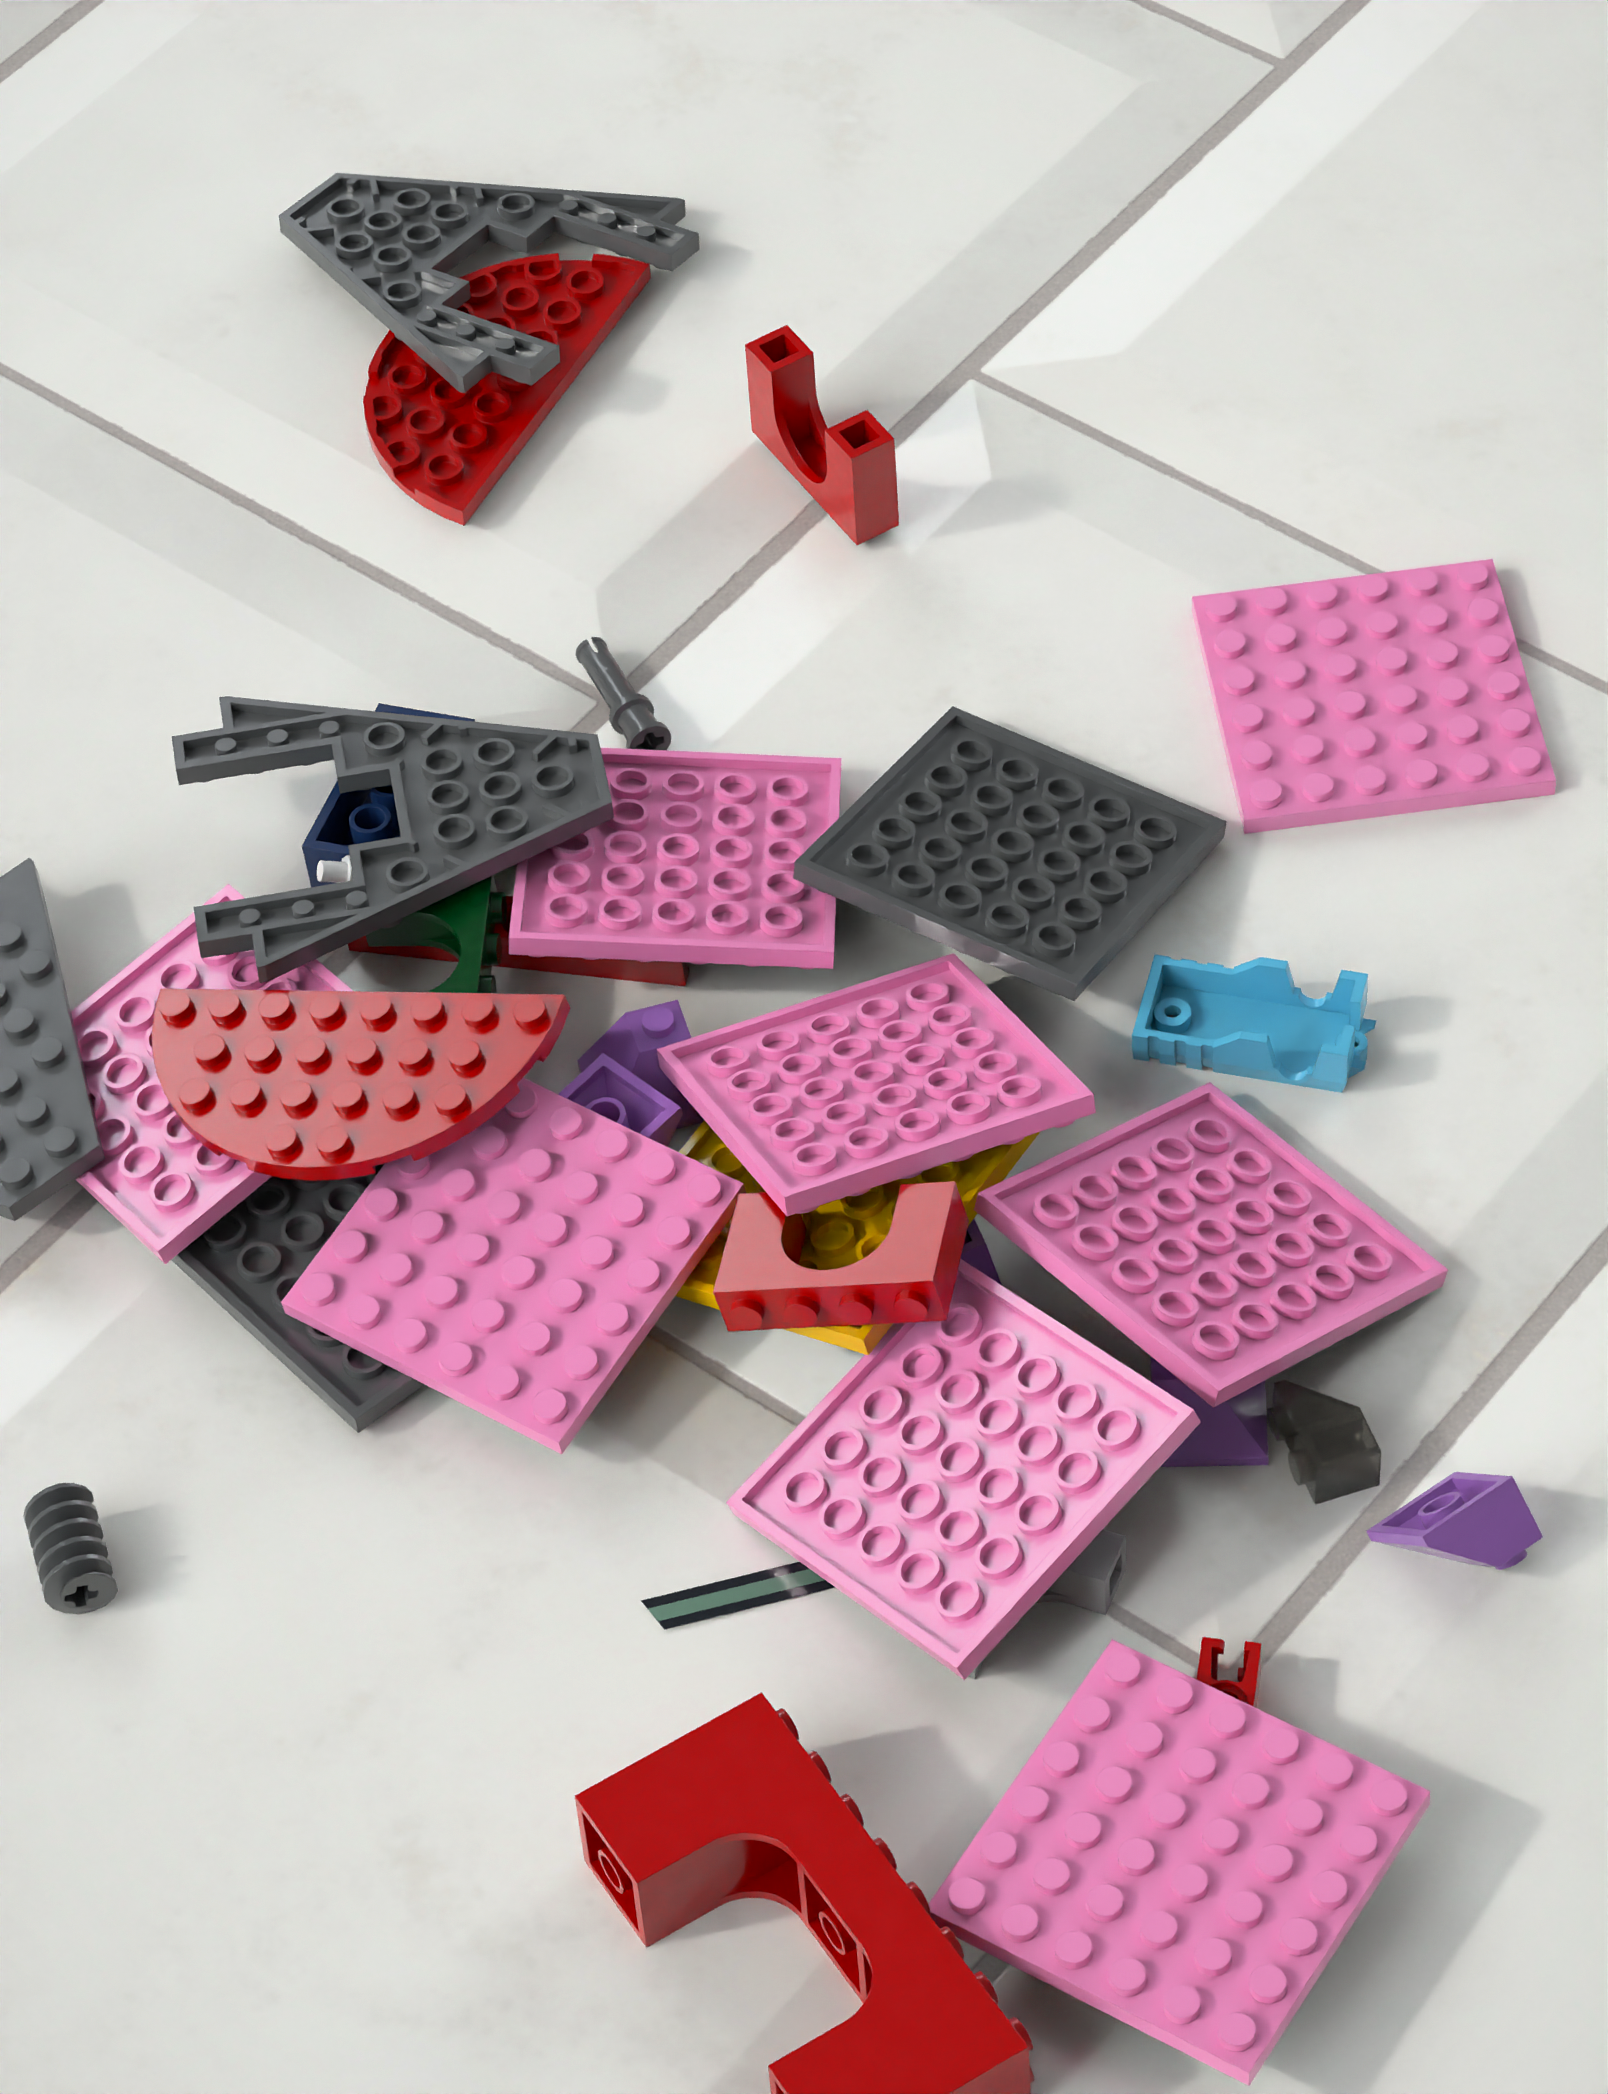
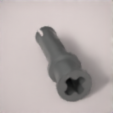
M591 637L592 643L598 652L593 651L587 639L582 641L576 649L575 656L578 662L583 665L610 708V724L614 731L624 735L627 740L626 748L667 750L671 744L672 737L669 729L662 722H657L655 719L654 707L649 698L635 692L608 650L605 641L600 637Z

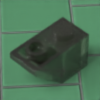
M1287 1380L1274 1383L1273 1407L1267 1409L1270 1430L1276 1441H1285L1290 1451L1288 1453V1463L1291 1474L1298 1486L1306 1485L1315 1505L1380 1485L1381 1450L1360 1407Z

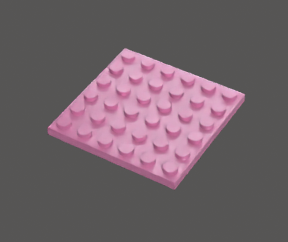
M1493 559L1192 597V614L1244 834L1555 795V775Z
M601 748L612 799L614 818L518 863L516 867L509 930L510 955L578 957L588 960L601 958L636 960L640 962H690L698 965L713 963L736 964L749 967L781 966L798 967L801 969H833L836 897L820 892L814 887L793 879L795 861L839 819L841 758Z
M228 884L203 905L244 899V897ZM194 912L71 1011L105 1156L103 1161L75 1180L164 1264L172 1260L272 1176L251 1171L246 1163L233 1159L223 1153L221 1156L213 1153L187 1130L171 1107L158 1079L152 1054V1026L160 989L353 991L317 959L273 980L259 983L254 950L201 958Z
M954 953L657 1049L660 1069L786 1216L796 1213H809L820 1205L846 1196H859L867 1193L873 1187L897 1179L913 1178L924 1170L951 1161H964L975 1153L1002 1144H1014L1020 1142L1028 1135L1052 1127H1065L1072 1124L1076 1119L1096 1113L1094 1094Z
M522 1078L517 1084L520 1092L498 1113L471 1133L419 1160L413 1161L411 1155L385 1163L281 1301L285 1314L563 1454L734 1214L738 1195L746 1193L744 1183Z
M1210 1082L979 1192L974 1207L978 1214L1213 1408L1443 1286L1448 1269Z
M960 1259L947 1321L894 1323L870 1355H864L726 1503L734 1515L965 1680L1195 1430L1201 1421L1194 1409Z
M1112 1639L929 1902V1915L939 1928L949 1927L958 1939L1250 2086L1429 1807L1430 1791Z

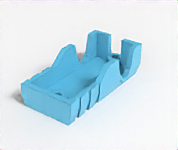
M1155 954L1132 1033L1133 1059L1149 1061L1150 1058L1159 1059L1161 1064L1176 1066V1063L1179 1062L1185 1063L1186 1068L1203 1070V1067L1213 1068V1072L1342 1093L1348 1078L1365 1069L1368 1039L1364 1034L1373 1030L1376 1024V1020L1363 1018L1367 1004L1368 974L1341 970L1333 993L1327 992L1325 997L1313 999L1305 996L1301 992V988L1295 987L1288 961L1259 957L1231 969L1219 964L1207 963L1206 965L1197 963L1194 960H1174L1169 956Z

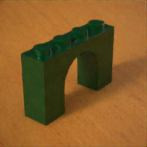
M494 875L403 917V920L394 927L380 928L366 935L368 947L429 946L442 949L455 956L459 960L458 965L442 984L427 992L497 993L496 979L494 975H491L493 965H500L502 944L500 934L494 933L495 924H505L506 922L505 892H497Z

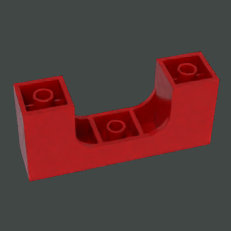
M762 1692L575 1795L584 1861L646 1948L725 1903L744 1898L768 1899L788 1907L800 1917L862 2001V2006L849 2019L768 2065L771 2094H1031L1030 2083L1034 2082V2074L1030 2067L1029 2052L1033 2050V2044L1023 2024L1016 2017L1008 2020L997 2005L998 1997L989 1979L981 1971L975 1974L971 1971L963 1960L964 1952L955 1934L947 1926L942 1928L937 1926L929 1915L930 1907L921 1889L913 1881L907 1884L896 1871L897 1864L888 1845L880 1837L874 1840L870 1837L863 1827V1817L854 1800L848 1794L840 1796L830 1784L831 1776L823 1759L816 1751L806 1752L798 1741L799 1734L789 1714L783 1708L775 1711Z

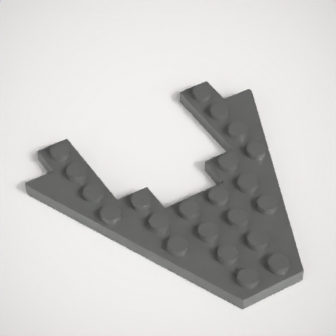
M335 173L279 215L280 232L390 329L398 340L403 341L455 389L462 393L467 392L490 372H495L512 378L516 382L532 386L560 363L558 345L456 310L471 298L470 282L447 273L488 241L509 247L516 252L528 254L553 233L557 232L574 238L581 243H589L613 251L619 256L630 257L651 264L658 269L672 272L700 250L699 233L675 225L686 216L685 200L673 197Z
M224 696L219 697L223 728L171 736L179 785L197 782L205 783L215 779L245 774H259L264 771L300 765L308 766L330 760L335 761L340 793L392 785L401 837L348 845L353 881L193 907L201 958L254 950L259 983L273 980L380 928L394 927L403 920V917L614 818L612 799L598 734Z
M30 857L0 877V1216L13 1221L18 1220L105 1159L42 884L34 861Z

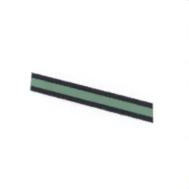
M796 1562L641 1600V1602L662 1628L667 1630L836 1587L801 1562Z

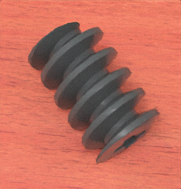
M58 1483L45 1488L33 1496L26 1505L23 1514L30 1544L33 1548L35 1564L38 1567L37 1572L42 1584L45 1602L52 1609L69 1614H82L100 1609L110 1603L118 1592L116 1581L111 1577L113 1570L110 1560L107 1559L106 1543L102 1541L104 1537L102 1528L97 1522L99 1519L97 1509L92 1504L94 1501L93 1494L87 1487L76 1483Z

